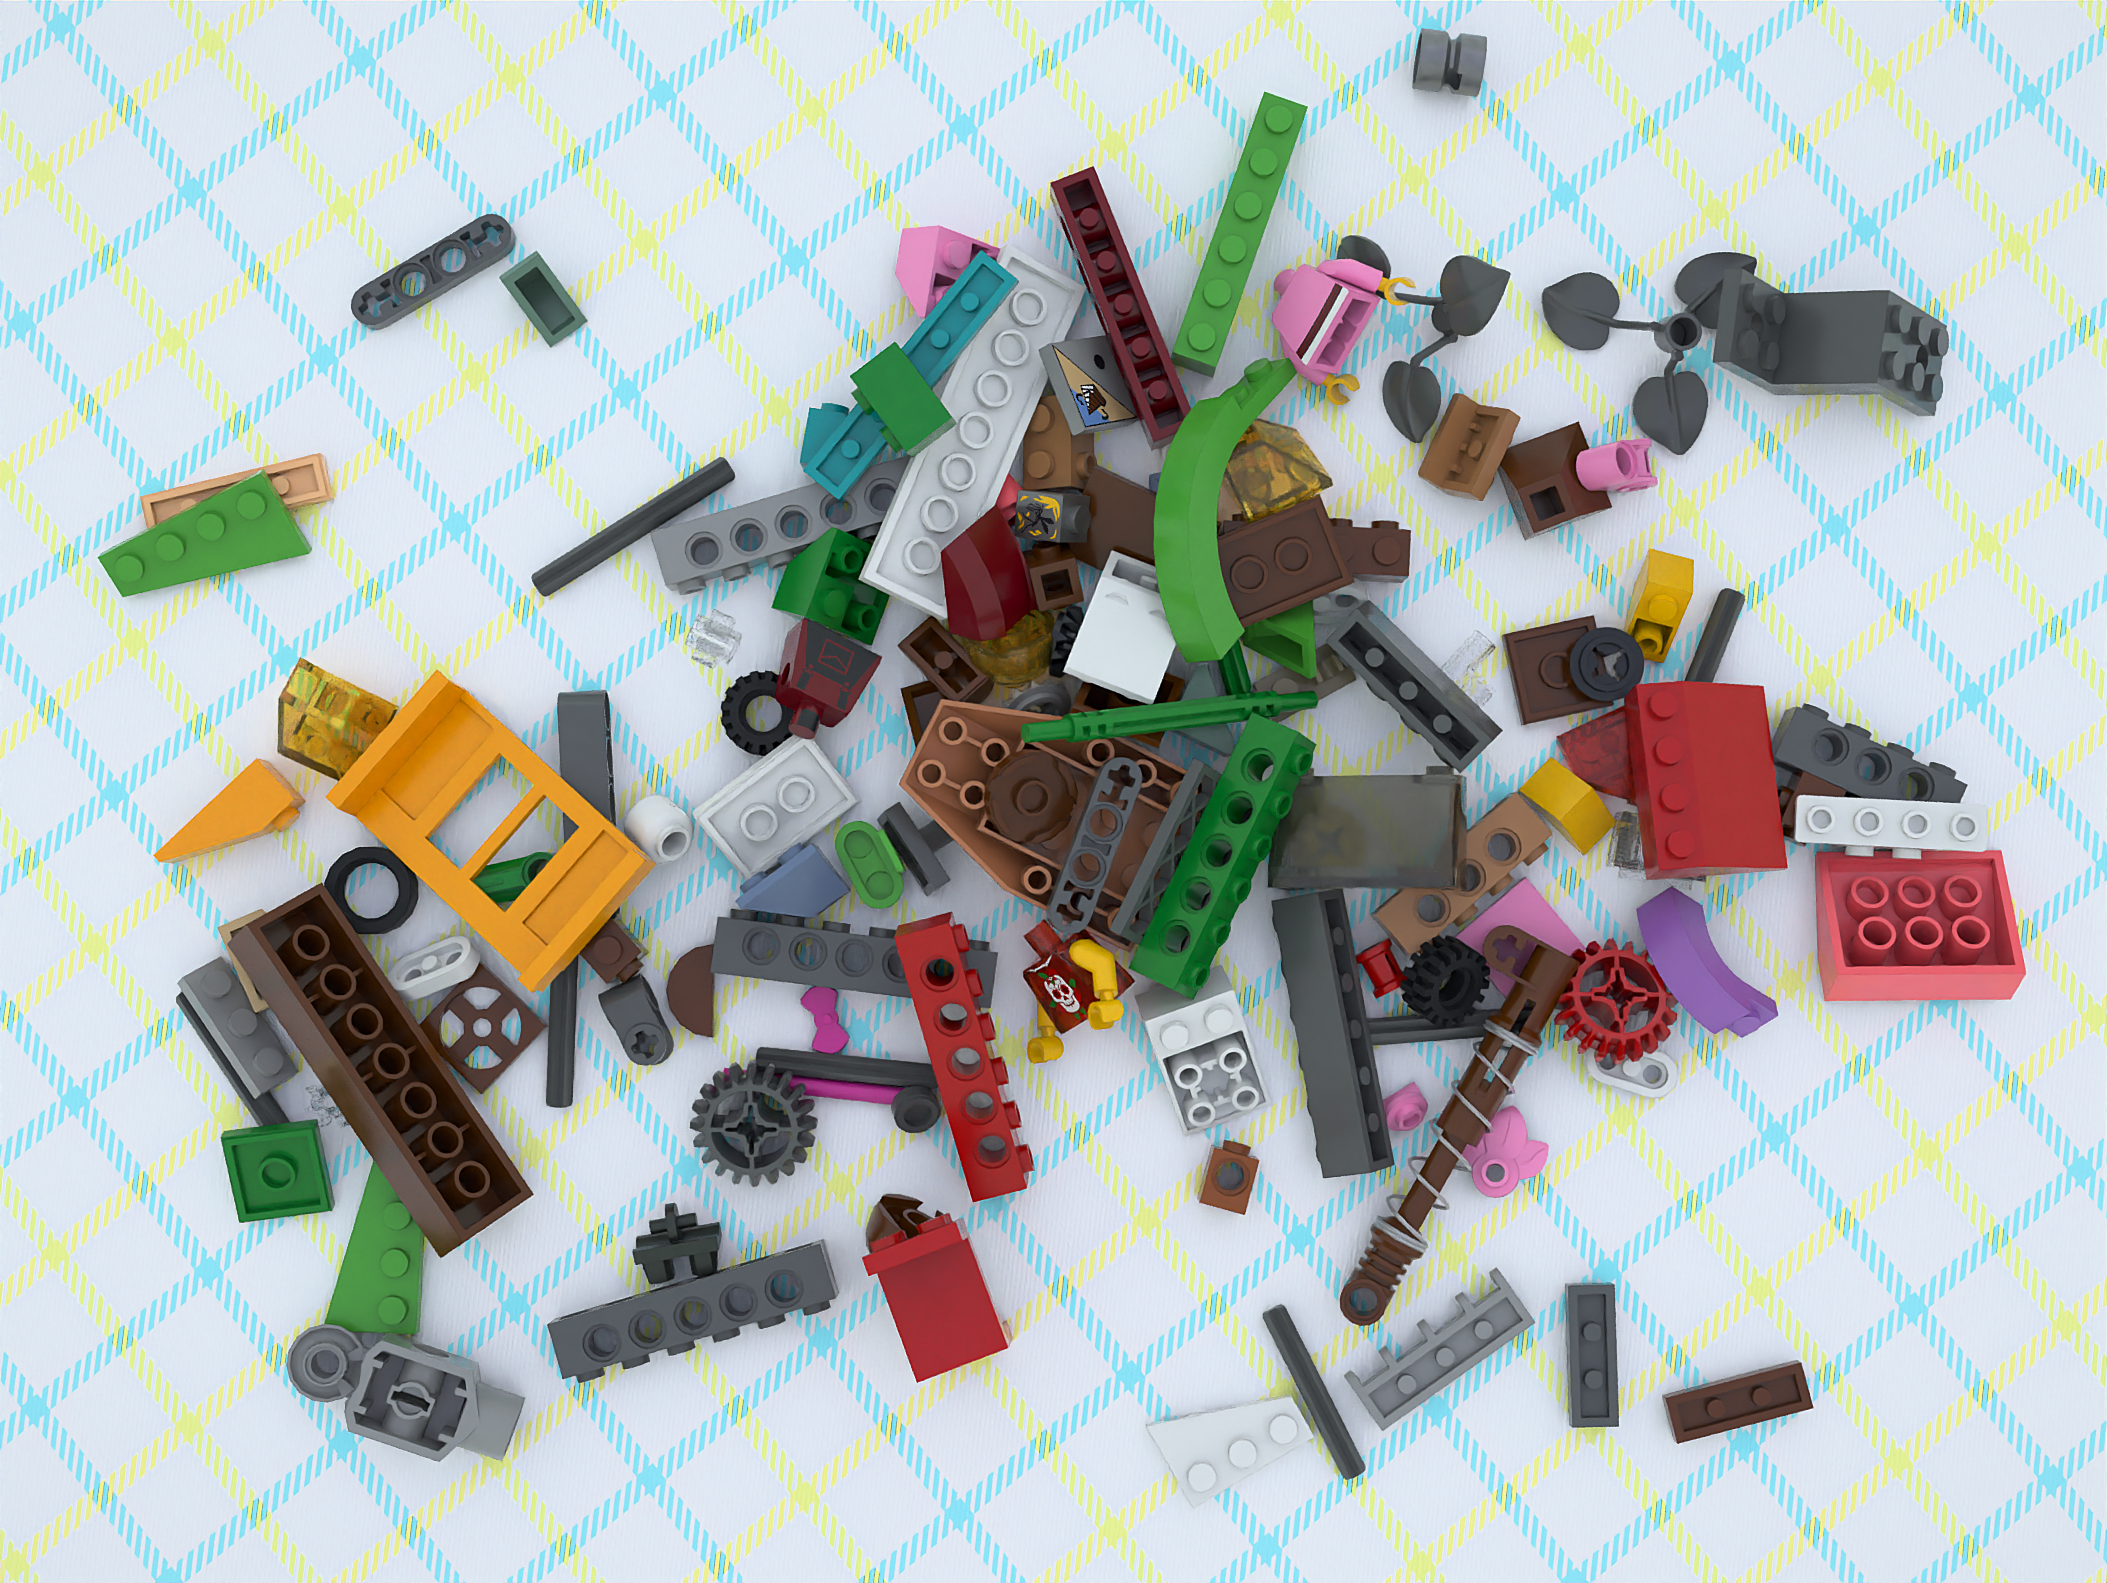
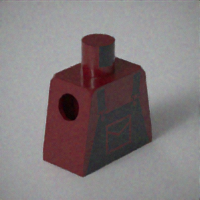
M804 617L787 633L775 691L776 701L794 710L788 727L789 731L800 738L813 739L820 724L830 728L835 727L853 709L879 666L882 656Z

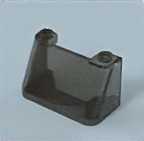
M1426 766L1425 775L1314 776V768H1310L1305 775L1301 776L1292 795V806L1288 814L1280 820L1272 837V846L1268 860V888L1285 891L1305 890V888L1323 890L1426 889L1427 887V889L1467 890V777L1454 775L1453 766Z

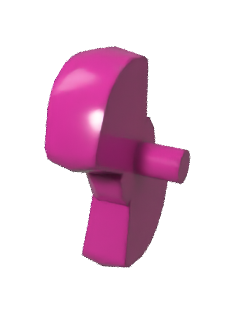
M813 986L800 999V1004L814 1015V1023L817 1027L811 1046L813 1050L819 1053L836 1054L845 1048L850 1040L849 1034L838 1023L839 1016L837 1011H835L838 991L834 988Z

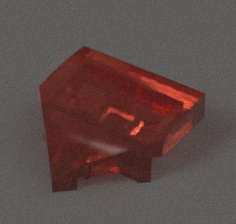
M1625 705L1556 736V744L1573 774L1590 785L1595 791L1625 799L1627 804L1637 807Z

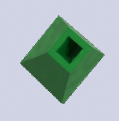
M831 527L787 564L771 608L800 621L805 617L838 635L872 646L890 597L889 594L858 579L873 545L838 528Z

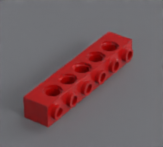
M952 911L898 925L894 936L972 1202L1027 1189L1029 1172L1035 1171L1034 1161L1028 1143L1021 1145L1016 1131L1017 1128L1022 1127L1018 1105L1015 1100H1007L1003 1085L1009 1084V1076L1003 1056L995 1058L990 1041L996 1040V1031L990 1012L982 1014L978 996H982L984 993L977 968L969 969L964 952L971 949L964 923L956 925ZM935 959H944L950 962L954 971L948 976H937L932 973L928 964ZM955 1003L962 1006L967 1015L961 1020H950L944 1016L941 1009L947 1004ZM961 1048H970L977 1052L980 1059L973 1064H964L956 1058L954 1053ZM975 1092H983L993 1102L987 1107L979 1108L972 1105L967 1097ZM987 1136H996L1003 1140L1005 1146L1000 1150L991 1151L986 1149L980 1141Z

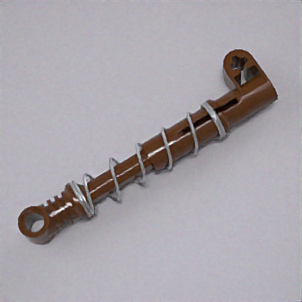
M1511 925L1498 926L1492 929L1485 937L1483 954L1488 964L1497 971L1514 979L1515 983L1500 1010L1491 1013L1488 1020H1485L1486 1024H1483V1026L1488 1031L1483 1040L1472 1043L1475 1054L1461 1079L1451 1082L1453 1093L1439 1118L1429 1120L1430 1128L1438 1138L1428 1157L1413 1156L1407 1159L1410 1170L1417 1177L1407 1196L1400 1194L1387 1196L1386 1204L1394 1216L1385 1218L1376 1216V1220L1373 1221L1370 1227L1372 1237L1369 1242L1373 1245V1248H1365L1364 1253L1368 1256L1367 1259L1360 1257L1358 1263L1362 1267L1361 1269L1358 1267L1354 1268L1342 1289L1339 1299L1340 1309L1344 1317L1353 1324L1366 1326L1377 1322L1384 1315L1387 1306L1396 1292L1392 1285L1399 1286L1402 1281L1397 1276L1399 1274L1405 1276L1407 1273V1269L1403 1267L1404 1264L1411 1265L1413 1260L1422 1258L1426 1248H1429L1427 1241L1419 1231L1432 1207L1440 1210L1450 1209L1449 1203L1440 1194L1453 1169L1463 1172L1472 1171L1471 1164L1461 1154L1467 1144L1477 1148L1485 1133L1494 1132L1490 1124L1505 1096L1515 1094V1089L1512 1085L1527 1057L1537 1055L1536 1051H1539L1542 1045L1540 1034L1557 1006L1561 994L1566 990L1570 979L1580 965L1579 961ZM1508 935L1513 936L1517 939L1514 947L1519 951H1522L1528 940L1537 944L1519 977L1510 972L1517 959L1508 957L1502 962L1496 958L1498 950L1493 947V943L1497 938L1504 941ZM1527 999L1535 1002V1005L1518 1035L1510 1032ZM1504 1040L1512 1044L1511 1048L1502 1045ZM1499 1049L1507 1051V1055L1497 1070L1492 1065ZM1489 1068L1495 1073L1491 1082L1484 1079ZM1434 1122H1436L1435 1124H1436L1438 1127H1440L1441 1129H1443V1131H1442L1441 1134H1440V1133L1436 1130V1128L1434 1127V1125H1433ZM1460 1159L1466 1167L1457 1166V1161ZM1413 1160L1425 1161L1419 1173L1412 1165ZM1438 1198L1445 1206L1435 1204L1434 1202ZM1390 1199L1404 1200L1398 1212L1391 1205ZM1358 1288L1370 1289L1377 1297V1305L1370 1311L1358 1310L1351 1302L1352 1292Z

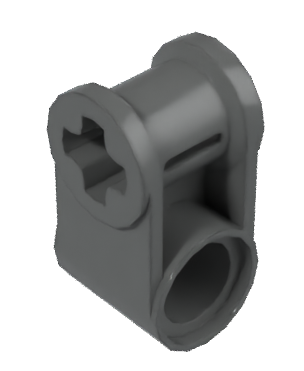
M641 973L630 978L624 984L620 983L598 995L600 1005L607 1020L616 1031L626 1055L632 1062L644 1066L657 1065L670 1057L674 1047L672 1034L660 1012L652 988ZM644 1034L648 1037L656 1036L659 1043L653 1046L655 1055L651 1052L641 1051L640 1046L646 1042Z

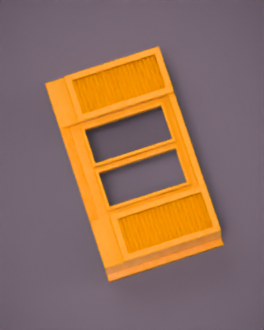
M436 670L325 796L337 809L355 816L521 973L517 980L532 993L536 990L543 992L555 977L566 969L656 866V863L522 742L469 691L447 678L439 670ZM503 756L534 786L460 869L429 838L498 759ZM547 797L574 821L579 828L511 906L504 911L473 880Z

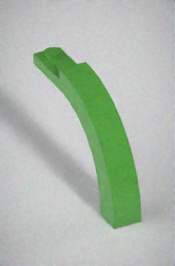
M1268 358L1256 360L1244 369L1245 375L1236 385L1225 390L1220 397L1198 400L1177 430L1167 452L1160 475L1155 503L1154 557L1159 592L1165 615L1175 642L1186 663L1221 660L1245 632L1233 609L1221 572L1217 544L1218 499L1226 466L1239 439L1297 374L1290 358L1269 361Z

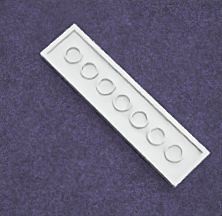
M1009 244L1000 249L996 262L1016 277L1019 283L950 367L937 395L957 424L916 456L910 458L858 578L939 620L946 619L948 616L940 552L995 505L1049 378L1038 350L1049 343L1065 340L1087 288Z

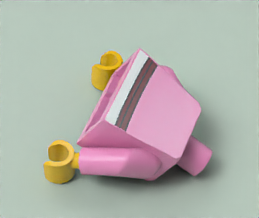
M1353 259L1324 260L1318 267L1303 264L1298 267L1296 272L1292 269L1283 270L1274 281V290L1281 296V299L1272 313V323L1280 333L1284 358H1290L1296 372L1317 387L1321 384L1326 386V394L1331 403L1335 405L1346 404L1350 399L1340 392L1339 383L1345 385L1347 389L1353 392L1360 388V383L1351 374L1345 373L1338 377L1333 374H1338L1381 298L1375 294L1376 290L1384 292L1386 300L1392 305L1409 304L1405 300H1399L1395 296L1394 289L1398 283H1402L1410 288H1416L1414 281L1410 278L1398 277L1390 280L1382 277V271Z

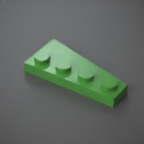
M262 469L107 549L97 558L121 596L126 597L310 554L312 548L266 472Z
M374 1160L324 1324L338 1325L350 1332L417 1334L420 1332L425 1235Z

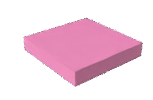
M1526 877L1522 878L1454 936L1455 939H1459L1482 956H1484L1483 943L1485 937L1492 929L1502 925L1517 927L1568 956H1571L1576 949H1581L1582 951L1586 949ZM1508 935L1504 941L1497 938L1493 943V947L1498 950L1496 958L1502 962L1508 957L1517 959L1510 972L1519 977L1537 944L1528 940L1522 951H1519L1514 947L1517 939L1513 936ZM1487 962L1485 965L1490 967V975L1486 977L1506 999L1515 980L1497 971Z

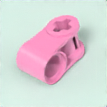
M1651 439L1620 440L1581 451L1576 460V471L1581 484L1589 491H1617L1618 493L1633 492L1657 486L1658 480L1657 477L1652 476L1648 449L1652 447Z

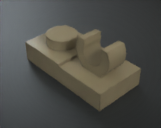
M1326 643L1315 649L1317 675L1312 679L1284 666L1253 683L1252 686L1256 692L1274 690L1277 694L1313 690L1317 694L1319 701L1354 682L1356 677L1351 668L1345 666L1335 656L1333 648ZM1299 711L1283 712L1277 718H1272L1271 720L1279 723Z

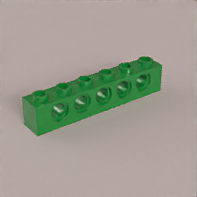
M1253 712L1251 713L1128 967L1129 969L1194 1000L1198 990L1204 987L1209 978L1210 965L1218 948L1229 937L1232 919L1239 905L1247 899L1251 891V880L1260 862L1267 857L1271 850L1273 834L1280 820L1288 814L1292 806V795L1301 776L1305 775L1312 765L1313 752L1317 744L1296 730ZM1273 765L1271 775L1262 781L1265 770ZM1252 807L1253 810L1250 818L1242 823L1244 813ZM1232 849L1230 860L1222 866L1223 856ZM1211 892L1209 903L1201 909L1203 898ZM1190 935L1189 945L1181 952L1182 941L1186 936Z

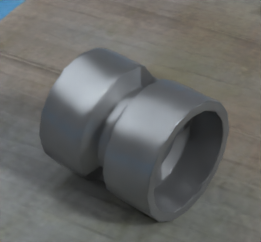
M1421 28L1414 61L1412 88L1439 92L1443 86H1448L1452 94L1477 97L1483 79L1487 37L1460 33L1456 39H1451L1447 31Z

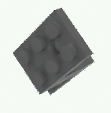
M1742 268L1725 269L1712 362L1774 395H1881L1917 416H1935L1936 404L1943 394V380L1940 374L1943 356L1947 354L1949 348V335L1946 330L1947 325L1891 290L1783 293Z

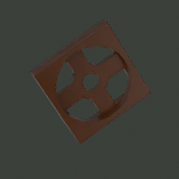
M479 962L474 974L469 979L459 982L419 1024L436 1051L480 1094H484L549 1026L483 962ZM475 987L491 988L501 994L487 1009L479 1010L463 996L469 989ZM514 1008L517 1009L521 1021V1034L516 1046L502 1033V1021ZM449 1010L464 1023L463 1035L451 1047L443 1041L441 1034L442 1018ZM481 1018L488 1020L491 1024V1031L485 1037L476 1035L473 1029L474 1023ZM478 1046H488L502 1061L494 1067L480 1069L470 1067L464 1060Z

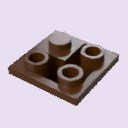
M1579 421L1507 448L1497 471L1525 541L1612 508L1606 491H1589L1581 484L1576 471L1577 456L1581 451L1589 449Z

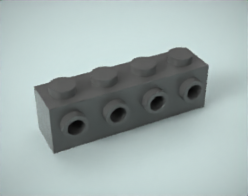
M1370 600L1357 607L1326 640L1333 648L1335 656L1345 666L1354 669L1366 681L1368 688L1375 696L1382 701H1387L1400 714L1402 722L1411 731L1420 734L1429 742L1440 760L1446 765L1454 767L1459 773L1503 731Z

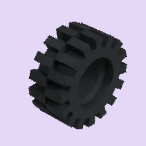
M765 670V672H749L750 675L740 676L736 679V683L726 690V698L721 702L720 707L722 710L721 723L729 739L744 751L761 756H766L793 735L788 727L794 714V710L780 704L782 710L781 720L772 730L761 732L754 730L748 724L746 710L753 699L759 696H770L775 699L778 674Z
M1445 935L1444 939L1440 936L1433 937V946L1428 942H1424L1420 946L1423 953L1419 956L1414 952L1409 958L1414 962L1412 968L1405 966L1402 974L1407 976L1408 980H1403L1400 983V988L1405 991L1401 996L1403 1001L1408 1004L1407 1006L1438 1027L1442 1025L1445 1028L1452 1027L1453 1021L1458 1025L1464 1022L1463 1014L1465 1012L1472 1016L1477 1011L1473 1004L1476 1001L1482 1004L1486 997L1480 993L1481 989H1489L1490 981L1484 978L1490 975V967L1485 965L1487 963L1485 957L1459 939L1449 935ZM1451 973L1447 983L1440 989L1445 978Z

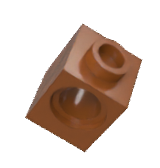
M1225 1139L1222 1147L1211 1145L1197 1196L1199 1203L1245 1215L1260 1161L1257 1157L1249 1155L1250 1146ZM1233 1162L1241 1167L1242 1177L1237 1185L1226 1188L1218 1184L1216 1174L1221 1165Z

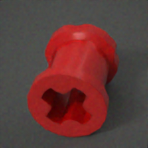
M1390 938L1384 939L1355 955L1357 964L1363 966L1374 986L1372 993L1375 999L1399 988L1401 981L1408 980V977L1402 974L1403 971L1390 950L1392 946Z

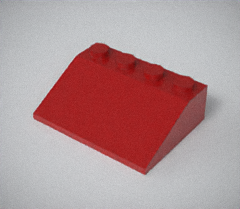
M1692 681L1636 684L1624 697L1646 880L1788 869L1764 686Z

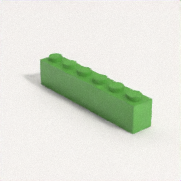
M1264 91L1171 354V360L1174 365L1213 378L1308 106Z

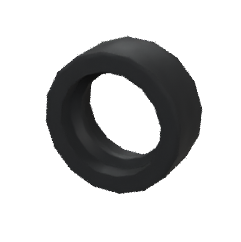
M357 847L342 854L330 867L324 882L325 888L358 934H386L401 927L413 914L419 898L418 880L415 873L391 850L382 847ZM367 863H377L387 867L394 874L398 882L399 896L395 906L387 914L378 918H365L357 915L348 906L345 899V884L348 876L357 867Z

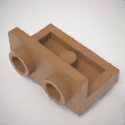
M1453 394L1418 470V476L1447 495L1483 501L1494 481V476L1503 456L1512 442L1514 432L1521 417L1510 409L1479 405L1464 394Z
M1056 395L1040 397L1023 437V490L1058 491L1074 489L1083 492L1094 466L1098 465L1094 455V433L1073 436Z

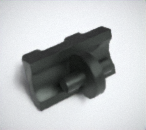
M675 1202L665 1204V1218L649 1221L651 1234L636 1237V1249L632 1251L635 1265L642 1264L648 1282L651 1285L674 1279L673 1258L689 1256L692 1275L702 1276L717 1272L718 1250L722 1238L720 1222L698 1225L696 1212L679 1215Z

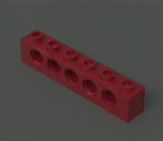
M1092 166L1051 182L1050 198L1150 449L1153 451L1172 443L1177 430L1191 408L1096 170Z

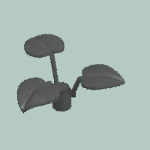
M1349 235L1341 240L1336 259H1353L1382 271V277L1390 278L1391 266L1389 260L1378 244L1360 235ZM1459 255L1450 259L1443 269L1439 287L1440 297L1394 292L1399 300H1405L1413 304L1434 306L1431 314L1432 324L1437 331L1444 334L1441 339L1415 354L1410 360V365L1402 360L1394 361L1385 373L1382 396L1386 412L1397 430L1410 441L1422 443L1424 435L1434 424L1441 405V389L1438 380L1429 368L1420 366L1421 362L1447 344L1456 343L1458 335L1473 336L1484 329L1502 299L1511 275L1509 271L1492 266L1474 256ZM1376 290L1375 294L1386 300L1384 292Z
M1716 252L1694 258L1680 270L1674 284L1677 297L1688 306L1684 309L1683 313L1664 317L1659 322L1613 319L1620 305L1619 294L1609 279L1592 272L1574 274L1546 287L1541 295L1542 310L1548 326L1557 338L1567 346L1577 350H1596L1604 346L1609 336V327L1654 332L1656 345L1662 351L1671 353V358L1664 368V378H1648L1638 387L1633 399V415L1638 427L1645 435L1672 453L1683 455L1691 448L1702 430L1707 414L1708 395L1704 382L1696 373L1684 371L1673 376L1674 368L1679 361L1683 360V351L1690 350L1699 343L1702 336L1701 326L1713 330L1717 329L1725 269L1742 268L1754 275L1757 259L1736 252Z

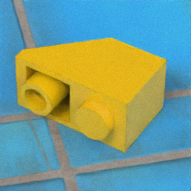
M1651 548L1647 552L1634 584L1623 631L1632 636L1638 643L1644 659L1664 663L1693 595V559Z

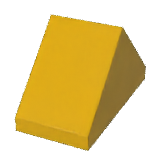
M1552 757L1517 790L1583 856L1617 823L1595 790Z

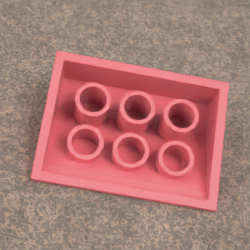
M1985 850L1983 852L1921 851V859L1918 860L1892 858V851H1874V857L1845 856V852H1816L1817 951L1824 1001L2011 1000L2026 975V968L2002 850Z

